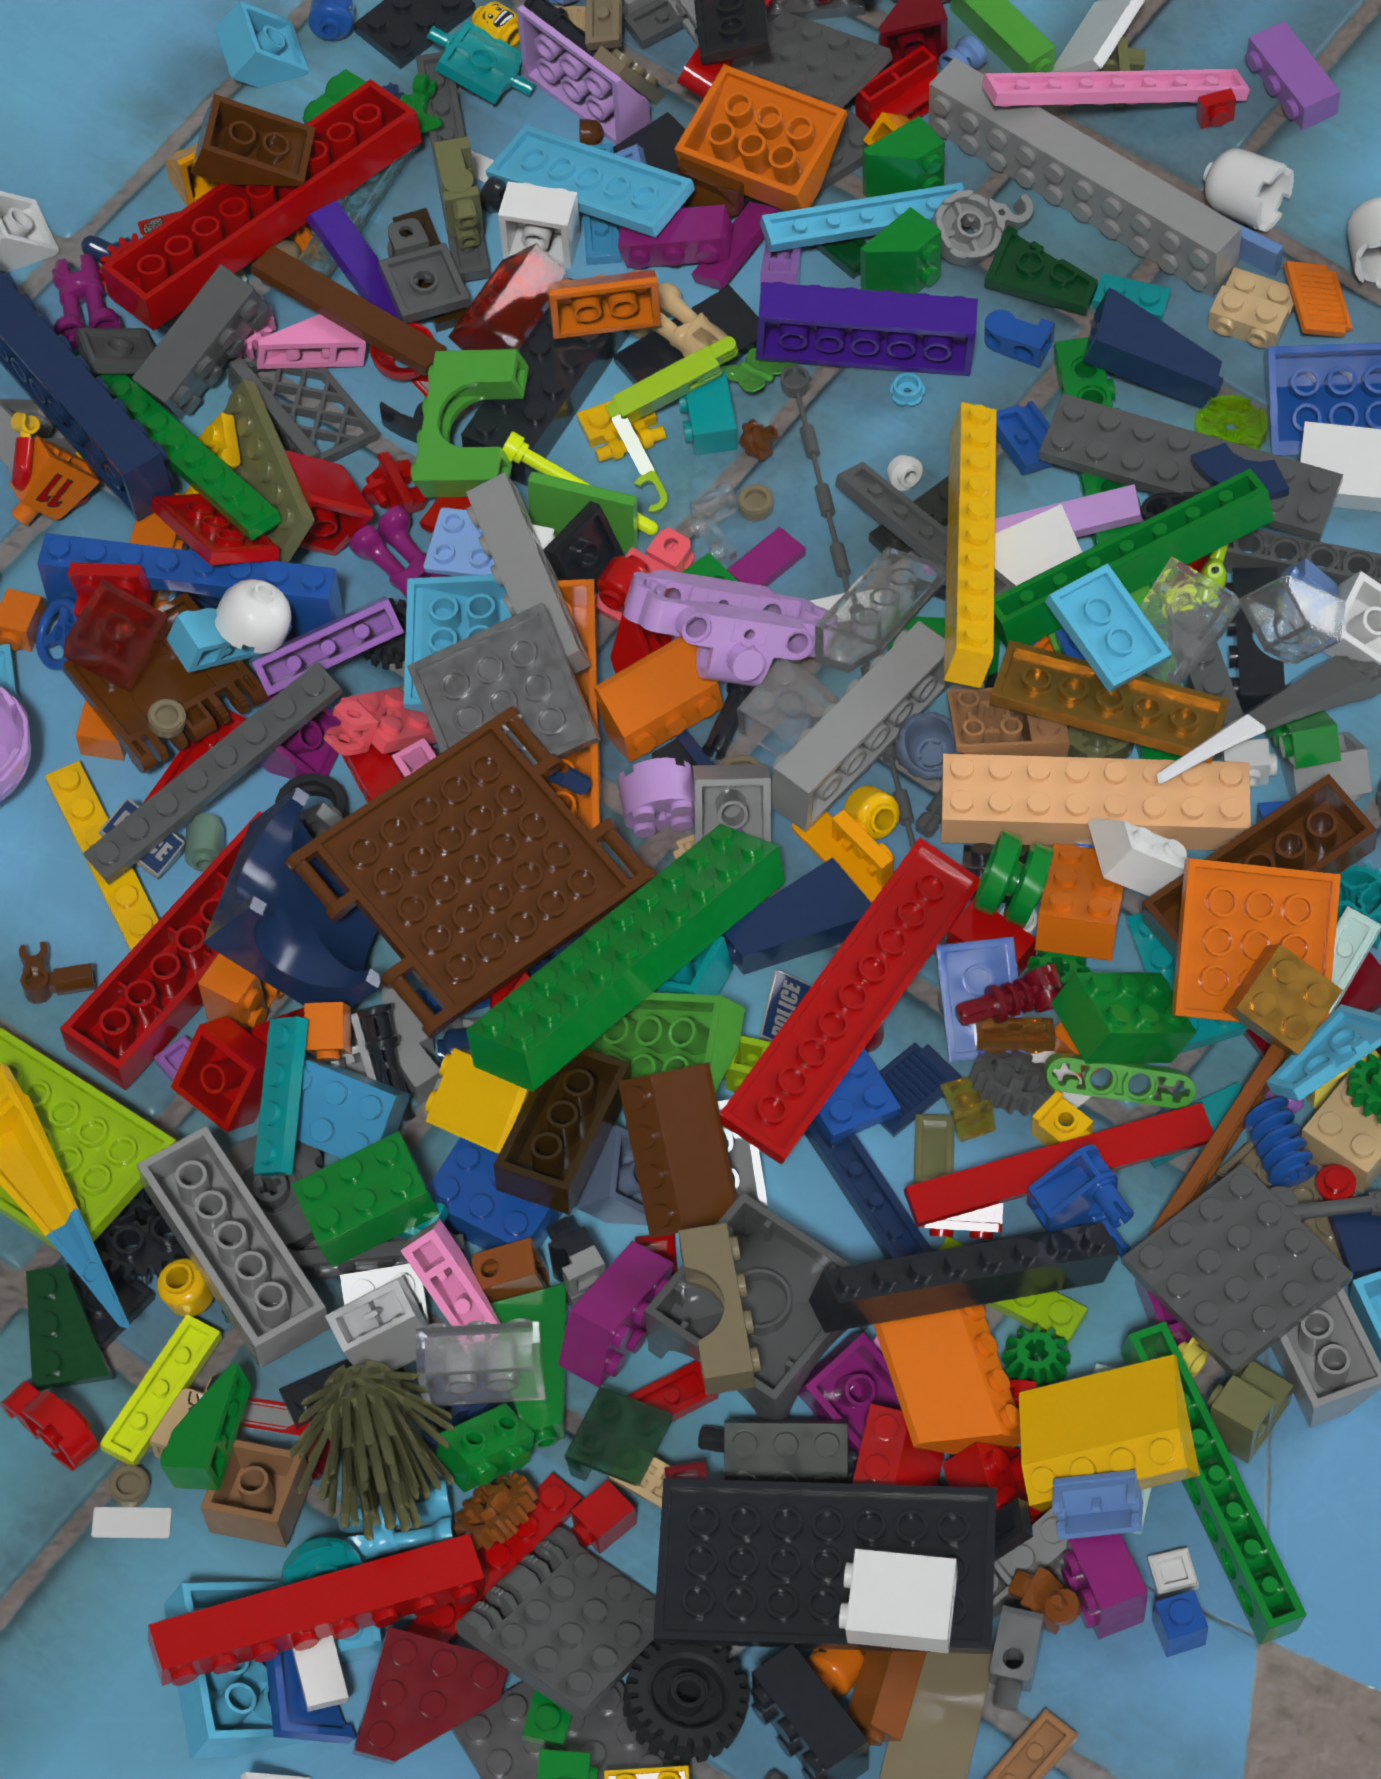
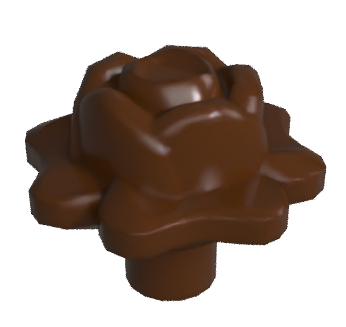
M754 419L744 423L739 443L744 448L745 453L749 456H757L760 461L772 456L773 452L770 448L773 445L772 440L778 436L775 427L772 425L764 427L762 424L759 425Z

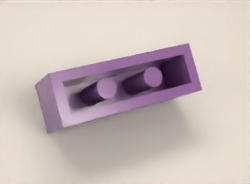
M1285 21L1249 37L1248 50L1245 55L1248 67L1252 72H1257L1264 81L1268 93L1279 100L1286 116L1290 120H1294L1301 130L1338 114L1339 89Z

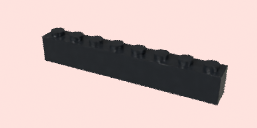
M1099 1222L824 1270L808 1301L824 1333L1103 1283L1116 1261L1119 1251L1104 1224Z

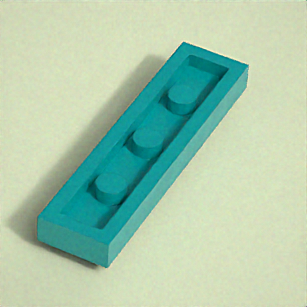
M302 1017L270 1019L255 1150L253 1172L255 1175L263 1177L292 1175L308 1019Z

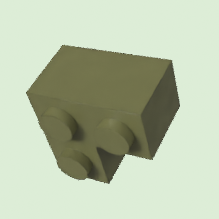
M1254 1361L1249 1363L1244 1372L1239 1371L1236 1375H1232L1226 1386L1219 1384L1207 1403L1211 1407L1209 1413L1228 1452L1247 1464L1252 1460L1290 1404L1294 1388L1293 1384Z

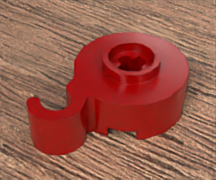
M23 1381L0 1402L2 1409L11 1419L16 1417L36 1440L40 1437L53 1450L50 1455L71 1471L86 1462L99 1449V1444L90 1431L91 1426L82 1413L69 1401L59 1399L48 1390L39 1392L29 1382Z

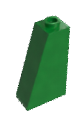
M564 1283L490 1303L502 1325V1329L493 1334L515 1414L535 1434L532 1447L538 1449L553 1446L558 1440L565 1438L567 1370L558 1365L568 1321V1302Z

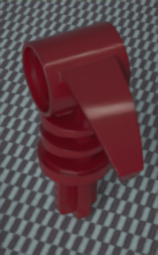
M1049 964L1025 973L1022 976L1023 978L1013 980L1012 984L1010 982L1002 983L1000 988L995 984L987 986L984 990V996L956 1005L957 1020L962 1026H968L992 1018L995 1023L1000 1024L1006 1022L1009 1015L1015 1017L1019 1016L1021 1011L1023 1013L1033 1011V1006L1036 1013L1053 1009L1051 1002L1064 987L1056 965Z

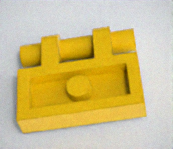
M614 400L576 413L577 422L590 448L604 444V446L594 449L598 462L610 458L615 461L624 458V453L628 452L622 439H618L621 437L605 408L606 405ZM655 412L631 423L644 450L654 447L655 442L666 439V433L662 425L649 429V427L657 425Z

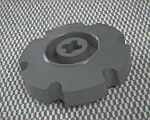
M257 1136L236 1144L225 1155L285 1246L298 1250L315 1239L291 1184L322 1169L319 1168L323 1164L319 1150L296 1140L292 1175L263 1177L253 1174Z

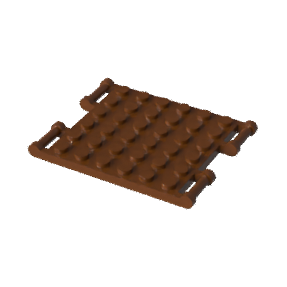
M515 706L509 707L292 853L284 863L291 873H297L325 906V914L332 922L339 921L352 908L357 906L402 959L381 976V981L388 989L393 988L423 1024L422 1031L429 1039L440 1034L450 1023L618 907L658 874L652 866L647 867L618 834V826L611 818L602 821L588 831L543 778L557 772L563 762L556 754H550L521 720L522 714ZM509 729L538 763L532 766L503 730ZM605 841L634 877L629 880L599 845V842ZM317 857L346 894L338 899L308 862ZM412 972L443 1010L435 1015L407 982L405 976Z

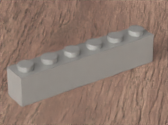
M504 472L467 491L466 494L471 506L466 508L467 513L476 528L480 526L483 535L478 537L487 557H493L495 565L490 568L500 587L504 585L507 594L503 596V601L509 613L514 616L543 603L547 607L573 673L576 674L590 667L589 658L518 488Z

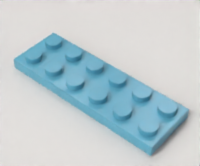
M526 124L486 170L488 179L495 176L503 180L506 186L509 181L530 183L535 186L554 189L563 188L568 191L577 192L579 212L655 238L695 190L692 179Z

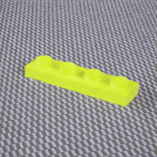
M186 1314L99 1443L101 1450L128 1465L137 1466L151 1446L149 1440L180 1391L191 1386L221 1341V1332Z

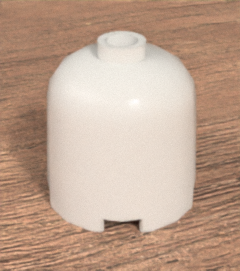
M1235 148L1229 149L1218 156L1214 162L1209 163L1203 175L1205 198L1211 208L1218 213L1253 229L1267 232L1275 226L1283 214L1277 211L1283 197L1288 199L1291 197L1294 171L1287 168L1284 163L1253 152Z
M1375 197L1364 201L1355 208L1348 219L1347 236L1354 272L1359 281L1363 283L1366 280L1376 283L1377 288L1381 289V197Z

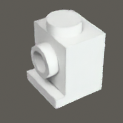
M1268 739L1245 740L1221 752L1220 761L1249 762L1250 788L1268 784L1269 776H1277L1276 753L1269 752Z

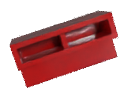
M922 45L877 74L855 95L856 116L871 129L882 112L903 115L910 121L917 116L922 118L929 113V83L938 75L937 58Z

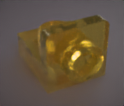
M969 1076L940 1085L942 1098L954 1120L956 1136L960 1142L992 1133L996 1130L992 1102L990 1099H980L982 1091L972 1089L974 1081L970 1080Z

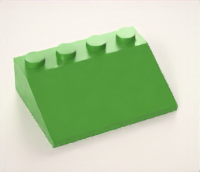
M653 992L586 1047V1049L630 1063L631 1078L709 1062L716 1094L739 1047L745 1007L722 995Z

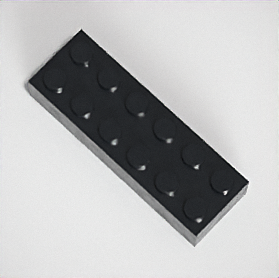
M548 307L518 350L529 366L524 398L484 400L461 433L463 447L503 448L511 432L514 431L525 438L524 442L529 444L528 449L547 458L613 360L614 355L630 335V332L624 330L554 339ZM512 461L510 479L528 486L531 472H537V470L522 461L519 464Z

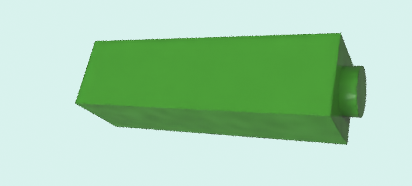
M950 0V10L1014 73L1053 71L1056 46L1008 0Z

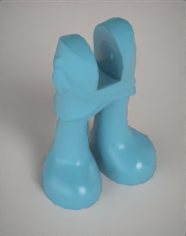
M445 1479L439 1480L441 1490H438L431 1484L429 1498L415 1503L421 1522H436L432 1526L407 1532H395L394 1529L387 1530L381 1505H379L381 1524H373L374 1539L369 1541L364 1538V1535L348 1537L343 1541L353 1546L359 1553L361 1561H367L380 1555L398 1554L402 1550H413L457 1537L456 1531L453 1529L455 1517L449 1484ZM393 1506L396 1516L395 1524L396 1526H400L395 1506ZM358 1508L359 1521L357 1528L352 1524L350 1511L349 1527L347 1529H343L340 1526V1514L338 1515L339 1530L344 1533L364 1532L361 1508Z

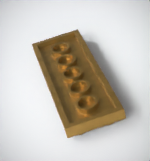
M1009 640L989 704L1183 756L1222 729L1230 699L1145 676H1139L1109 693L1086 660ZM1213 756L1202 762L1211 764Z

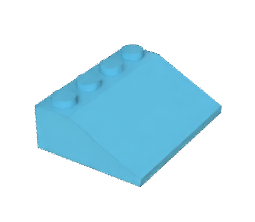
M493 574L407 578L404 709L425 713L408 671V665L512 617L503 601V596L507 594L504 585L501 587L498 585Z
M282 1581L181 1583L164 1603L166 1619L283 1586ZM247 1661L238 1664L235 1669L227 1673L215 1674L212 1671L198 1675L194 1681L188 1684L178 1686L191 1759L234 1757L310 1741L273 1736L266 1661Z

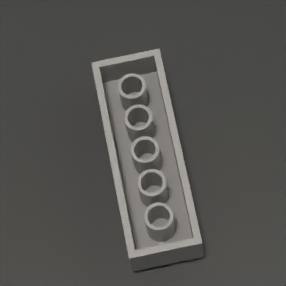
M920 621L909 631L904 629L900 632L893 643V647L885 655L883 653L879 654L871 663L869 671L861 679L855 678L849 684L845 691V696L837 704L835 702L830 703L822 713L821 720L813 728L809 726L804 729L798 737L796 745L788 753L784 751L776 758L772 765L771 807L804 832H807L895 742L899 728L904 721L914 713H923L949 686V682L944 681L945 639Z
M207 1126L137 1164L143 1188L189 1259L196 1266L207 1287L260 1368L330 1329L325 1315H327L325 1305Z

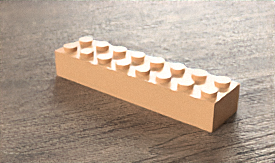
M943 753L941 843L995 844L1000 832L1004 829L1020 835L1023 845H1031L1036 841L1046 846H1053V843L1090 844L1094 847L1088 822L1092 818L1126 821L1138 827H1145L1152 833L1167 839L1177 840L1184 845L1186 850H1218L1251 827L1249 762L1212 761L1211 764L1200 762L1166 782L1159 784L1157 773L1176 760Z

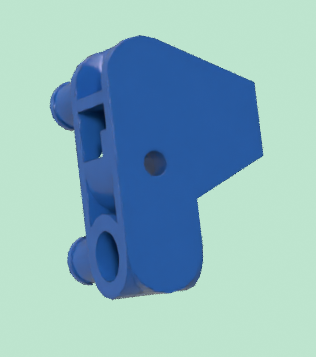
M1086 1145L1073 1152L1028 1187L1027 1204L1046 1232L1102 1222L1119 1251L1120 1258L1125 1256L1131 1249L1116 1228L1121 1226L1120 1218L1125 1224L1134 1216V1211L1117 1191L1118 1177L1106 1165L1095 1145Z

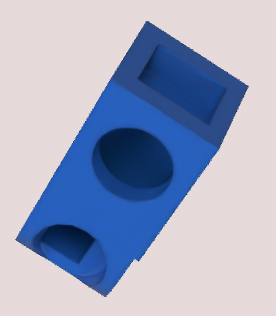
M995 310L989 313L985 319L984 341L986 346L994 352L1040 368L1054 343L1055 323L1041 318L1039 324L1035 325L1015 318L1007 310Z

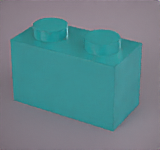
M726 370L721 371L722 376L678 398L680 413L687 412L688 420L683 421L685 442H692L695 456L738 450L737 428Z

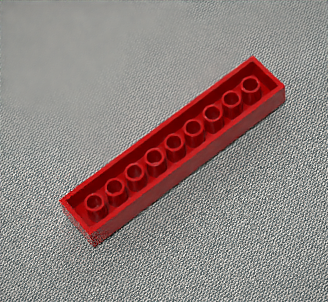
M368 80L306 123V125L315 127V133L302 186L233 185L220 183L101 266L109 297L151 330H156L187 308L220 264L232 273H237L264 254L272 245L275 246L308 223L306 218L310 213L336 200L339 201L420 144L422 140L416 111L373 80Z

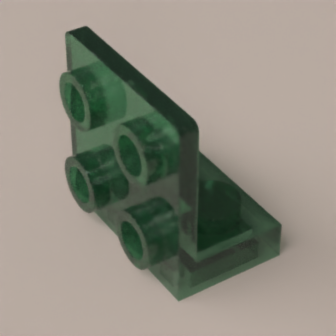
M600 1386L564 1455L571 1476L586 1482L593 1469L631 1485L639 1486L673 1421L672 1415Z

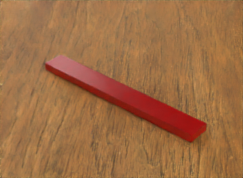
M1201 1102L905 1187L904 1194L917 1228L1027 1196L1029 1186L1073 1152L1086 1145H1095L1099 1150V1155L1109 1169L1116 1171L1207 1145L1214 1133Z

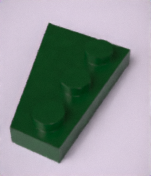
M1009 225L1005 230L985 277V288L1085 316L1098 286L1097 279L1064 259L1057 260L1044 252V247L1037 242L1029 243L1018 236V231Z
M65 1265L26 1271L32 1386L37 1390L114 1379L111 1369L106 1364L100 1349L99 1340L87 1318L85 1306L70 1270Z

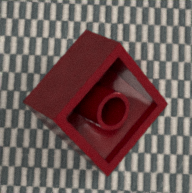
M898 0L878 28V44L890 48L893 59L880 72L922 45L937 58V65H940L939 57L947 50L948 18L941 0Z

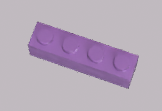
M383 596L283 643L282 646L273 652L259 654L250 660L267 696L286 688L316 662L324 669H327L404 633L389 599Z

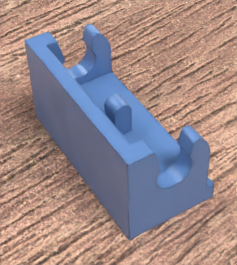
M1136 1469L1053 1479L1052 1510L1053 1514H1057V1535L1059 1540L1142 1531L1143 1499Z

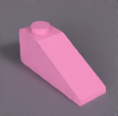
M318 314L258 339L256 367L257 369L364 366L366 341Z
M440 1219L405 1242L400 1250L468 1350L502 1329L499 1319L463 1252Z

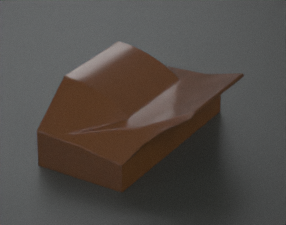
M684 158L680 159L676 165V174L692 179L695 187L694 192L684 203L686 207L725 204L729 217L740 213L744 207L743 183Z

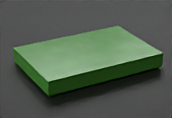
M531 472L528 479L529 517L533 525L554 529L553 535H558L592 501L600 505L622 551L629 552L632 547L636 549L638 545L636 496Z

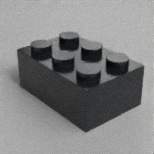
M793 1643L751 1672L753 1688L750 1692L754 1701L751 1707L754 1713L764 1725L771 1723L779 1734L776 1740L784 1753L789 1758L795 1755L804 1766L801 1772L805 1779H856L869 1770V1741Z

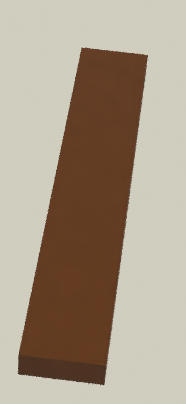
M273 245L251 265L252 275L424 376L428 374L429 367L433 365L435 351L447 350L446 346Z

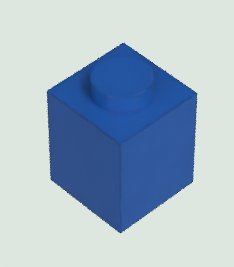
M1194 1590L1154 1602L1152 1622L1166 1658L1206 1645L1208 1625Z

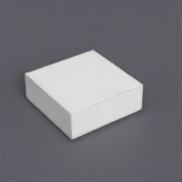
M1187 1547L1147 1557V1565L1158 1600L1191 1590H1198L1199 1583Z

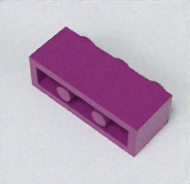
M725 204L680 208L656 238L620 226L618 249L627 268L642 269L652 266H678L689 263L727 261L730 259L733 225Z

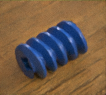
M1286 1097L1273 1098L1255 1107L1246 1116L1244 1126L1250 1133L1251 1142L1256 1146L1257 1156L1262 1159L1263 1169L1269 1173V1183L1274 1187L1284 1186L1289 1188L1310 1179L1317 1172L1318 1166L1307 1165L1312 1161L1313 1154L1310 1151H1302L1307 1146V1141L1304 1137H1296L1300 1134L1301 1128L1298 1124H1290L1294 1120L1295 1114L1291 1110H1285L1289 1105Z

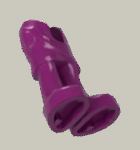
M92 254L80 255L81 271L71 272L66 258L58 259L55 263V268L52 270V281L55 287L58 288L59 300L63 306L64 316L56 320L54 333L57 336L64 335L73 349H78L75 341L76 329L85 328L79 306L85 301L89 315V328H121L118 314L113 309L104 307L102 300L104 289L98 265Z
M398 505L384 513L379 521L378 531L372 525H366L359 529L351 538L349 548L357 557L372 561L390 576L389 581L391 585L398 589L407 599V578L446 577L449 575L425 572L423 565L427 554L422 552L408 534L411 521L410 516L403 506ZM383 540L410 564L406 569L386 548Z

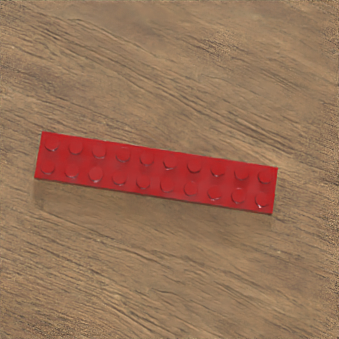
M919 837L719 1114L722 1125L782 1165L935 950V946L941 942L951 925L978 889L981 878Z

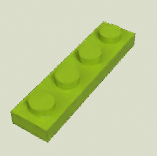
M946 1237L939 1250L965 1245L950 1237ZM1055 1291L986 1304L1032 1329L1033 1325L1038 1323L1043 1333L1054 1327L1056 1330L1055 1339L1065 1338L1067 1347H1069L1088 1315V1308Z

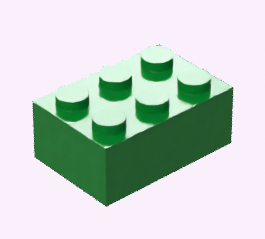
M1075 972L1051 1002L1086 1064L1172 1063L1197 1033L1188 1017L1171 1015L1173 992L1162 973Z
M399 1131L291 1184L314 1238L331 1268L439 1214L417 1164Z

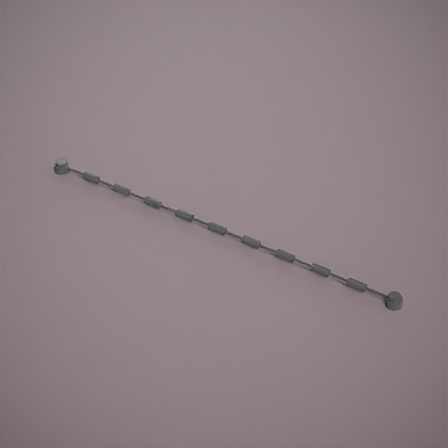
M791 365L786 367L781 373V389L787 396L797 400L803 424L799 430L806 457L812 459L818 482L814 489L821 516L827 518L833 541L829 548L836 575L843 580L848 600L845 611L852 637L858 639L864 663L860 669L863 677L869 671L871 665L869 664L863 636L866 635V629L860 606L853 601L847 578L851 571L845 547L837 539L832 516L835 514V508L829 485L823 483L817 461L820 450L813 425L807 422L801 398L809 389V373L802 366ZM893 743L882 756L883 760L890 764L896 788L892 795L900 809L899 823L906 827L910 847L912 848L915 844L911 824L915 820L907 790L901 789L895 765L897 757L895 754V744ZM943 937L938 945L946 944L945 937ZM939 992L938 1008L939 1011L943 1014L941 993Z

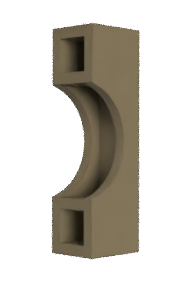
M727 1223L678 1230L686 1284L700 1287L710 1292L720 1302L724 1310L717 1327L709 1335L698 1341L705 1394L711 1395L754 1388V1372H760L761 1366L757 1347L749 1348L747 1335L754 1334L751 1311H743L741 1298L747 1297L744 1273L736 1274L734 1261L741 1260L737 1236L729 1237Z

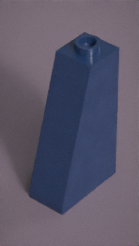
M1108 288L1096 308L1083 362L1203 409L1210 396L1216 398L1223 383V377L1219 376L1222 361L1116 290Z
M832 857L760 903L721 936L725 938L731 964H735L742 974L745 975L842 944L872 903Z

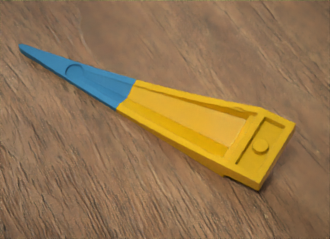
M0 1063V1185L66 1259L116 1323L123 1328L130 1329L123 1308L29 1096L21 1090L9 1067Z

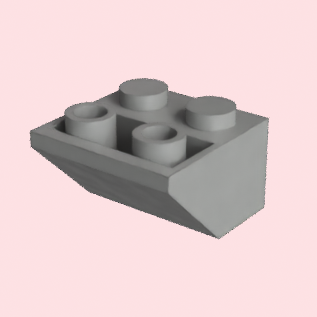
M403 1275L325 1315L343 1353L353 1366L365 1364V1360H374L387 1365L395 1371L440 1348Z

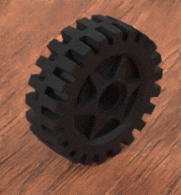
M651 1644L644 1649L642 1656L639 1655L634 1661L624 1687L622 1699L624 1701L623 1715L628 1717L627 1726L630 1732L637 1731L635 1739L639 1744L643 1745L646 1741L649 1743L648 1751L656 1756L658 1751L661 1750L665 1752L664 1760L672 1762L674 1756H680V1763L690 1764L692 1757H696L697 1763L706 1761L710 1754L713 1758L720 1755L724 1747L728 1749L734 1742L745 1721L749 1707L750 1690L746 1689L748 1680L745 1673L740 1674L741 1665L736 1659L732 1662L729 1661L730 1652L724 1647L718 1653L715 1651L716 1645L656 1644L653 1647ZM679 1695L688 1696V1697H690L694 1702H693V1703H686V1702L682 1701L681 1699H679L678 1696H679Z

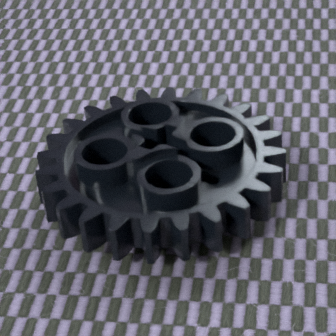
M144 1188L120 1212L126 1214L115 1218L93 1242L106 1272L110 1270L112 1280L116 1281L122 1274H125L128 1285H132L136 1276H141L146 1286L150 1281V1276L156 1275L158 1278L161 1271L169 1263L177 1259H189L174 1235L162 1237L164 1234L172 1231L156 1206L151 1205L153 1201ZM129 1245H137L133 1249L124 1250Z

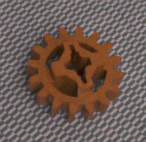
M513 1472L508 1478L503 1474L498 1477L496 1482L492 1483L491 1481L485 1486H479L473 1491L474 1497L471 1500L463 1501V1511L455 1514L458 1522L453 1525V1529L457 1532L456 1535L459 1537L470 1534L475 1551H478L482 1546L489 1550L497 1540L500 1544L504 1543L505 1540L518 1532L517 1526L520 1523L528 1522L527 1513L536 1508V1505L533 1503L538 1498L534 1491L535 1489L524 1475L519 1476L516 1472Z

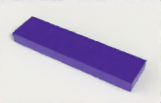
M337 200L310 213L306 221L359 296L400 319L379 273L378 258Z

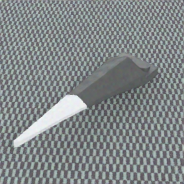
M1336 655L1312 666L1157 773L1158 783H1164L1215 754L1265 731L1324 710L1375 697L1381 693V665L1374 661L1363 662L1350 659L1348 656Z

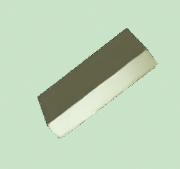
M916 1114L913 1184L923 1182L924 1179H934L953 1173L955 1115Z

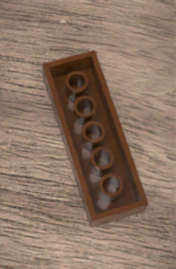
M1327 774L1204 860L1340 874L1376 849L1377 829L1331 775ZM1184 874L1142 902L1143 922L1175 961Z

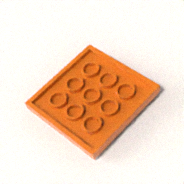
M1192 858L1185 859L1171 1015L1240 1023L1223 1009L1267 945L1281 944L1332 982L1341 874ZM1329 1012L1322 1020L1320 1025L1329 1017Z

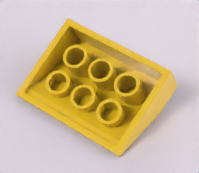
M1175 1354L1019 1392L1022 1471L1029 1506L1036 1510L1045 1511L1044 1513L1052 1508L1053 1479L1136 1469L1140 1490L1200 1476Z

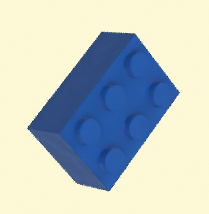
M460 1137L427 1187L433 1201L445 1204L449 1210L444 1222L446 1229L455 1235L463 1234L464 1240L484 1250L531 1237L539 1251L548 1237L546 1227L558 1221L563 1213L497 1191L493 1165L499 1154Z

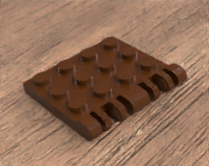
M187 592L148 613L144 621H134L62 663V671L127 751L131 762L142 774L157 766L156 759L161 763L169 758L165 745L161 743V740L148 727V711L156 701L171 699L183 706L186 713L183 732L175 737L168 738L174 747L181 751L189 746L185 735L192 743H196L217 730L214 719L221 726L231 721L227 709L218 699L224 694L227 695L230 704L241 715L250 710L249 705L255 708L268 699L265 689L242 660L189 673L186 671L166 639L177 615L188 610H200Z

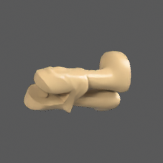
M668 282L658 285L661 326L628 330L637 338H643L655 331L667 339L672 347L682 352L684 358L728 336L723 330L711 323L703 312L697 315L682 300V293L678 287ZM672 315L683 325L678 327L668 317Z

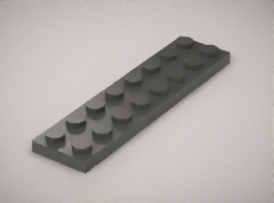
M1064 393L1039 450V460L1127 486L1135 484L1136 488L1155 494L1170 492L1183 494V492H1203L1213 487L1195 470L1191 463V455L1226 443L1233 453L1246 460L1258 462L1275 460L1289 487V496L1270 500L1274 521L1265 526L1319 542L1343 482V474Z

